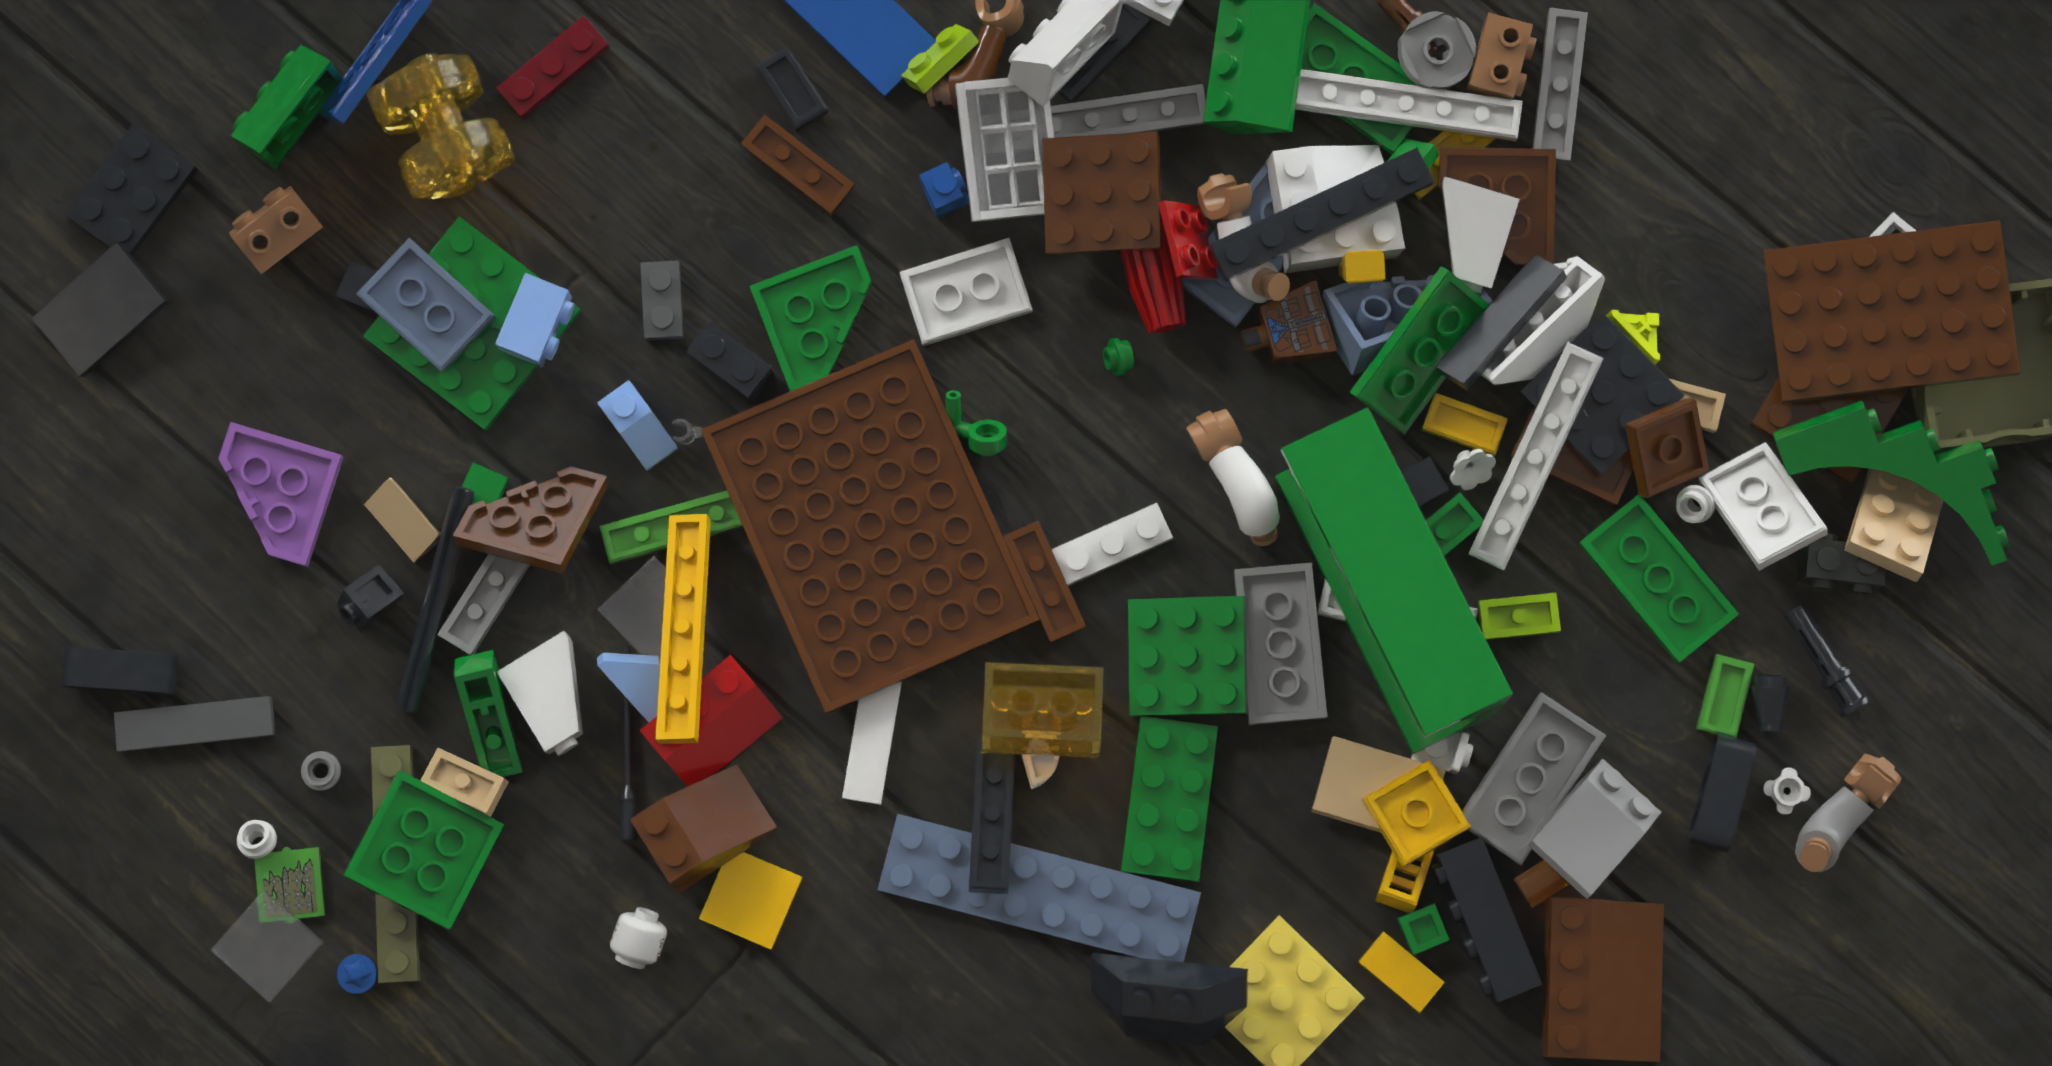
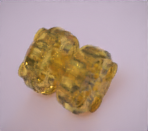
M436 53L423 55L414 59L406 67L393 73L366 92L376 121L381 125L386 134L400 135L418 131L422 139L421 142L405 152L398 162L402 179L413 199H435L441 197L449 199L460 196L470 191L475 185L490 178L499 170L511 165L516 160L509 139L496 119L483 118L467 122L463 121L460 112L472 105L483 93L480 75L469 55H438Z

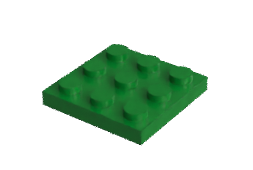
M1245 596L1128 599L1129 716L1248 714Z
M398 770L350 860L343 877L446 930H450L504 824Z

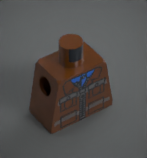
M1317 281L1310 282L1289 292L1280 301L1272 300L1262 305L1258 310V318L1261 325L1241 331L1246 352L1249 353L1268 348L1273 364L1328 359L1334 357L1337 352Z

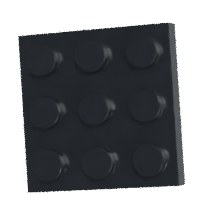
M1604 313L1571 342L1604 359L1565 440L1599 477L1630 449L1625 428L1626 423L1679 402L1685 396ZM1563 351L1518 393L1534 410H1536Z

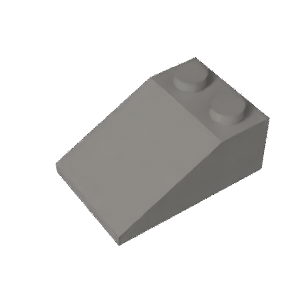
M1602 759L1574 786L1529 842L1528 846L1588 899L1646 833L1661 811L1632 786L1616 769Z

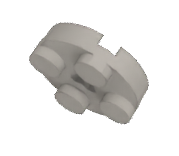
M1438 11L1428 12L1414 19L1399 38V63L1406 76L1416 86L1448 89L1458 84L1469 73L1476 54V42L1470 28L1459 18L1456 17L1454 19ZM1434 41L1437 46H1445L1446 51L1442 54L1443 60L1430 57L1428 51L1431 49L1430 42Z

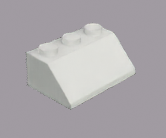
M1063 0L1057 9L1058 14L1051 21L1047 18L1044 19L1034 31V38L1027 45L1021 43L1013 51L1009 58L1011 66L1008 80L1041 106H1044L1115 33L1124 0Z

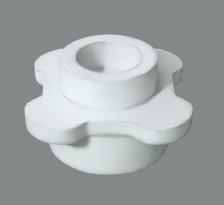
M1793 768L1783 769L1781 776L1774 781L1769 780L1765 782L1763 786L1765 795L1772 797L1777 804V811L1781 814L1791 813L1793 806L1801 801H1807L1811 795L1809 787L1804 786L1802 780L1797 777V771ZM1785 787L1790 789L1789 795L1784 794L1783 790Z

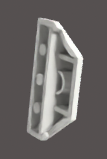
M1578 256L1567 259L1565 263L1553 264L1564 270L1567 276L1566 280L1491 363L1482 376L1494 385L1530 380L1537 376L1564 350L1567 342L1571 343L1588 327L1605 281L1604 276Z

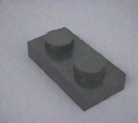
M679 260L640 263L645 341L684 339Z

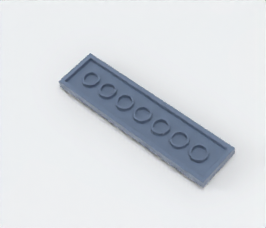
M897 814L878 891L1132 957L1184 962L1201 892L1011 843L1008 894L969 892L972 833Z

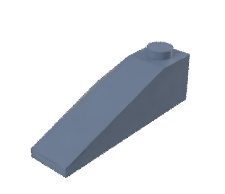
M1429 275L1427 280L1405 281L1404 276L1392 277L1389 282L1349 284L1346 282L1323 291L1322 296L1325 310L1337 347V353L1352 376L1364 372L1434 275ZM1482 288L1481 293L1475 292L1491 305L1493 301L1484 288Z

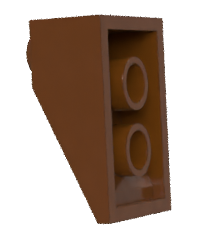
M734 765L672 793L630 819L666 879L679 894L778 830L738 765Z

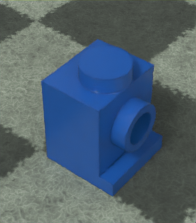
M947 162L919 175L920 186L936 219L969 204V196L966 192L967 187L959 170H956L955 167L950 169Z

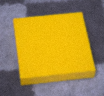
M1430 760L1362 799L1363 804L1402 867H1405L1471 827Z
M743 852L721 866L699 919L772 950L803 877Z

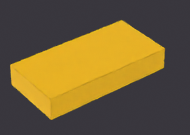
M1435 393L1421 431L1474 450L1482 449L1484 453L1495 456L1508 418Z
M1385 932L1380 934L1358 961V963L1418 1013L1423 1010L1445 983Z

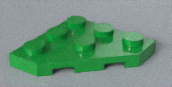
M858 245L750 286L790 391L830 375L872 284Z

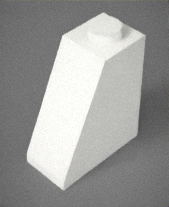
M1443 177L1441 186L1452 273L1473 291L1481 293L1483 286L1488 288L1493 286L1520 199L1452 178Z
M563 631L497 671L544 751L548 754L556 752L558 756L578 745L576 738L583 734L573 642L570 636Z

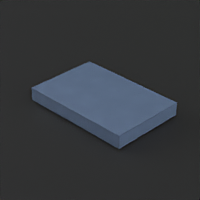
M410 238L356 293L359 298L442 373L495 318V315Z

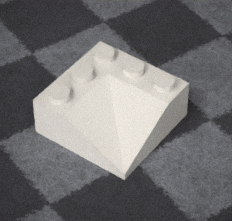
M1379 145L1307 146L1272 151L1266 161L1271 197L1273 198L1274 214L1383 164L1384 161ZM1396 202L1282 255L1284 273L1339 266L1343 255L1350 251L1381 250L1384 253V260L1397 258L1405 249Z

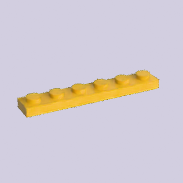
M707 514L669 515L656 740L659 744L698 743L711 519Z

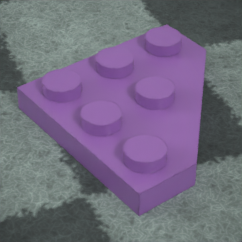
M230 422L218 459L237 491L236 493L248 517L253 522L268 555L308 567L344 457L334 452Z

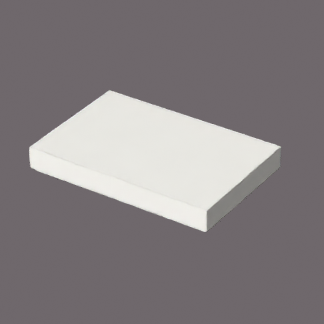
M1009 238L899 272L922 346L1032 312L1029 297Z
M1766 442L1698 477L1699 485L1710 492L1714 499L1716 510L1759 571L1828 535L1826 525L1790 475L1788 476L1787 471Z

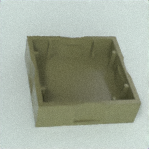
M2052 279L2009 284L2020 375L1911 388L1916 421L1921 420L1925 430L1933 428L1940 446V450L1933 452L1934 454H1940L1976 440L1980 441L1983 448L2052 439Z

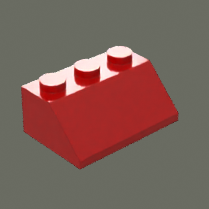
M729 655L702 678L698 743L659 744L656 740L657 716L645 725L640 732L688 787L719 773L780 722L783 717L735 659Z

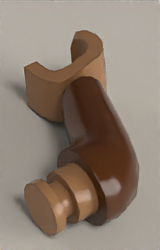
M975 0L977 14L984 25L981 26L977 35L979 43L972 48L965 63L958 68L951 69L948 77H942L939 82H936L926 92L930 107H935L939 101H942L943 105H952L954 110L958 111L956 83L994 79L1006 37L1015 34L1023 24L1024 6L1022 0H1006L1002 10L991 14L990 6L986 0ZM978 95L979 103L985 95Z

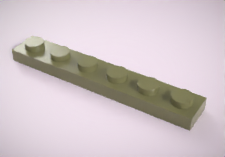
M411 745L371 747L373 817L397 771L401 770L413 777V747ZM375 893L378 983L420 981L418 915Z

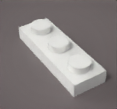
M1155 503L1051 550L1069 586L1172 540L1173 536L1158 504Z

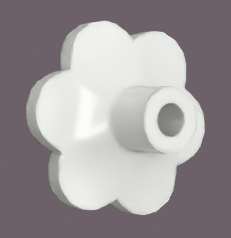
M1476 449L1471 452L1468 450L1462 451L1454 462L1453 467L1455 470L1450 474V480L1453 485H1460L1464 490L1473 489L1478 483H1484L1492 476L1491 469L1495 466L1496 460L1492 454H1485L1482 449Z

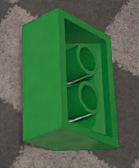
M302 45L295 52L290 51L283 58L279 66L281 71L272 82L267 81L260 88L256 95V100L258 101L249 112H243L233 125L234 132L231 137L236 143L274 171L319 114L321 107L342 80L341 75L331 61Z

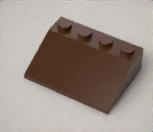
M1556 897L1546 899L1541 1057L1660 1062L1664 904Z

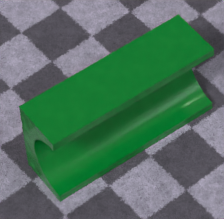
M1367 407L1283 447L1281 452L1289 469L1275 475V481L1324 579H1326L1339 609L1342 611L1345 621L1412 755L1497 715L1513 692L1369 408Z

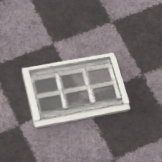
M1008 78L956 83L955 88L971 221L979 222L1044 215L1042 138H1054L1050 100L1044 106H1041L1009 81Z

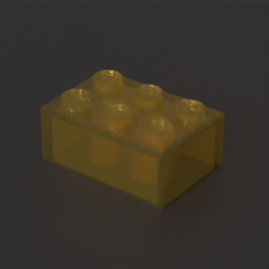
M986 662L982 753L1099 758L1102 727L1103 667Z

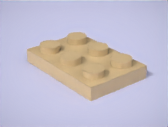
M1868 469L1844 551L1917 582L1925 568L1943 500L1938 495L1909 479L1882 470Z

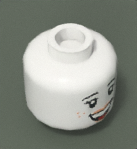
M637 907L635 912H626L619 916L610 941L611 950L616 953L615 959L618 962L633 968L644 969L646 964H652L658 960L667 936L666 927L658 921V913L646 908Z

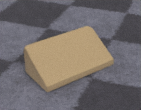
M393 478L387 479L364 504L414 563L439 543L440 532Z

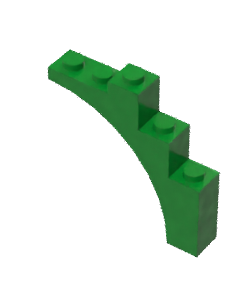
M1862 400L1773 432L1788 476L1817 468L1852 466L1882 470L1909 479L1938 495L1962 516L1979 538L1992 566L2007 561L2003 549L2010 547L2003 526L1995 527L1990 513L1997 511L1989 489L1981 490V488L1996 484L1992 472L1999 470L1992 449L1984 450L1979 440L1934 455L1933 452L1939 451L1940 446L1933 428L1925 430L1921 420L1876 436L1875 432L1882 430L1874 408L1866 411Z

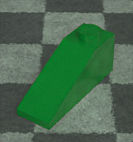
M494 650L455 659L454 679L480 767L501 777L522 773V764L503 682L497 673L499 668Z

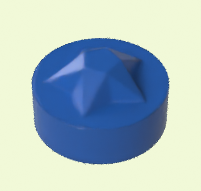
M353 954L343 959L337 970V979L341 987L347 992L362 994L371 990L377 983L378 967L372 958L362 954Z

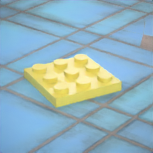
M1279 915L1229 966L1248 969V1004L1225 1028L1264 1066H1300L1358 1006L1364 997Z

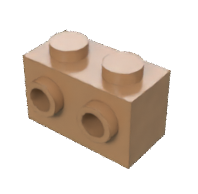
M1488 13L1483 24L1465 93L1512 100L1514 95H1522L1527 74L1521 73L1524 59L1531 60L1537 39L1530 37L1533 24Z
M291 186L285 190L282 187L276 188L263 199L266 205L254 214L250 210L243 213L232 223L234 229L229 232L232 239L261 274L322 228L321 223ZM289 211H293V212H294V214H293V216H292L291 218H288V219H285V218H284V215H285L287 212H289ZM263 235L261 241L253 242L254 237Z

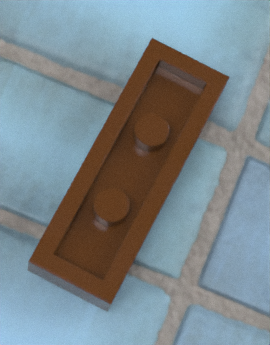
M765 114L741 143V147L831 217L855 188V184Z
M1039 521L1004 535V541L1050 644L1086 628Z

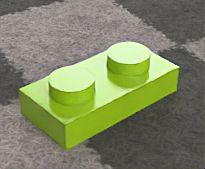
M955 24L953 27H948L938 34L936 43L926 52L916 55L909 62L908 69L901 76L910 87L925 94L979 41L970 30Z
M1556 593L1480 600L1477 602L1480 629L1486 640L1561 632Z

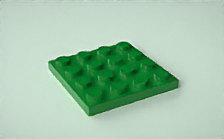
M459 216L428 255L495 315L494 320L444 373L438 370L380 316L363 337L484 431H487L538 367L535 364L500 351L495 343L525 273L537 278L539 277ZM576 305L567 325L561 323L556 338L560 339L582 312Z

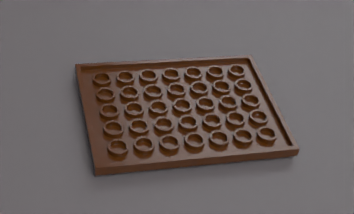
M914 339L701 429L702 436L825 715L1039 622V616Z

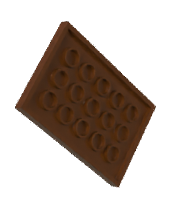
M2000 220L1764 250L1782 404L2017 376L2021 373Z

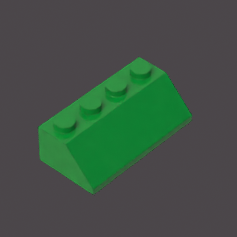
M1220 0L1203 119L1204 123L1227 134L1292 132L1310 0Z

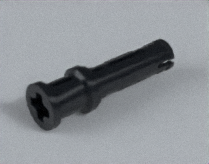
M1805 603L1783 615L1823 678L1820 680L1822 688L1829 690L1840 707L1839 715L1841 718L1871 701L1869 695H1864L1853 679L1852 674L1854 671L1852 668L1848 667V665L1843 666L1825 635L1811 616Z

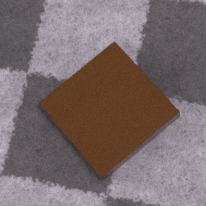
M1683 399L1625 424L1639 496L1649 498L1710 471L1695 399Z

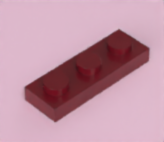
M582 16L496 89L523 120L609 49V43L585 16Z

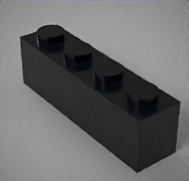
M1478 838L1434 856L1437 863L1432 865L1434 876L1440 887L1446 886L1452 899L1447 902L1448 910L1454 923L1458 924L1461 922L1467 937L1462 939V944L1469 960H1477L1482 973L1477 976V980L1485 998L1491 996L1493 1002H1501L1543 985L1483 838Z

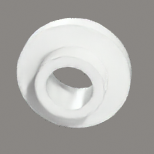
M1689 485L1678 494L1676 509L1679 516L1686 522L1701 523L1711 517L1715 509V502L1710 492L1698 485ZM1693 499H1695L1701 507L1696 506L1693 502Z
M260 820L246 822L240 828L237 836V846L241 853L253 859L268 855L274 849L277 842L274 828L269 823ZM264 837L261 842L252 845L254 839Z

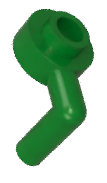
M955 390L946 393V411L956 434L968 439V445L972 451L982 456H993L1005 449L1007 445V429L1004 424L995 420H980L973 424L962 421L961 393Z

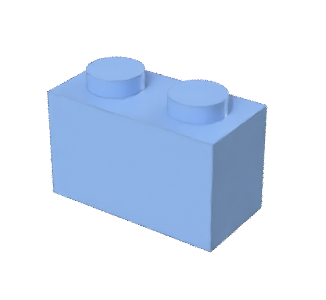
M525 273L495 345L502 352L543 367L546 359L552 360L560 342V339L556 338V334L561 323L567 325L575 306L574 303L570 302L572 296L569 290Z

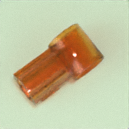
M1542 860L1513 879L1531 908L1570 884L1545 860Z

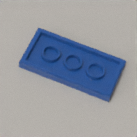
M433 0L398 1L321 107L319 115L329 122L344 124Z
M782 0L884 99L904 81L901 74L908 69L909 62L916 55L926 52L936 43V40L894 0Z

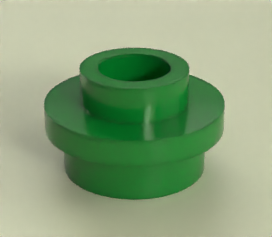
M1111 338L1108 341L1107 347L1103 349V361L1106 369L1112 370L1113 374L1117 377L1123 376L1126 371L1133 369L1134 356L1128 340L1120 341L1118 338Z

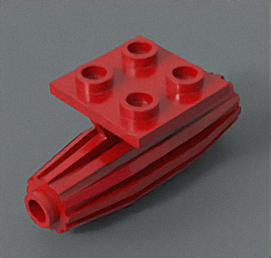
M1167 200L1158 202L1162 217L1163 249L1120 252L1130 293L1148 334L1165 333L1186 325L1182 278L1206 281L1218 279L1216 272L1217 264L1208 248L1210 245L1206 232L1208 230V221L1199 205Z

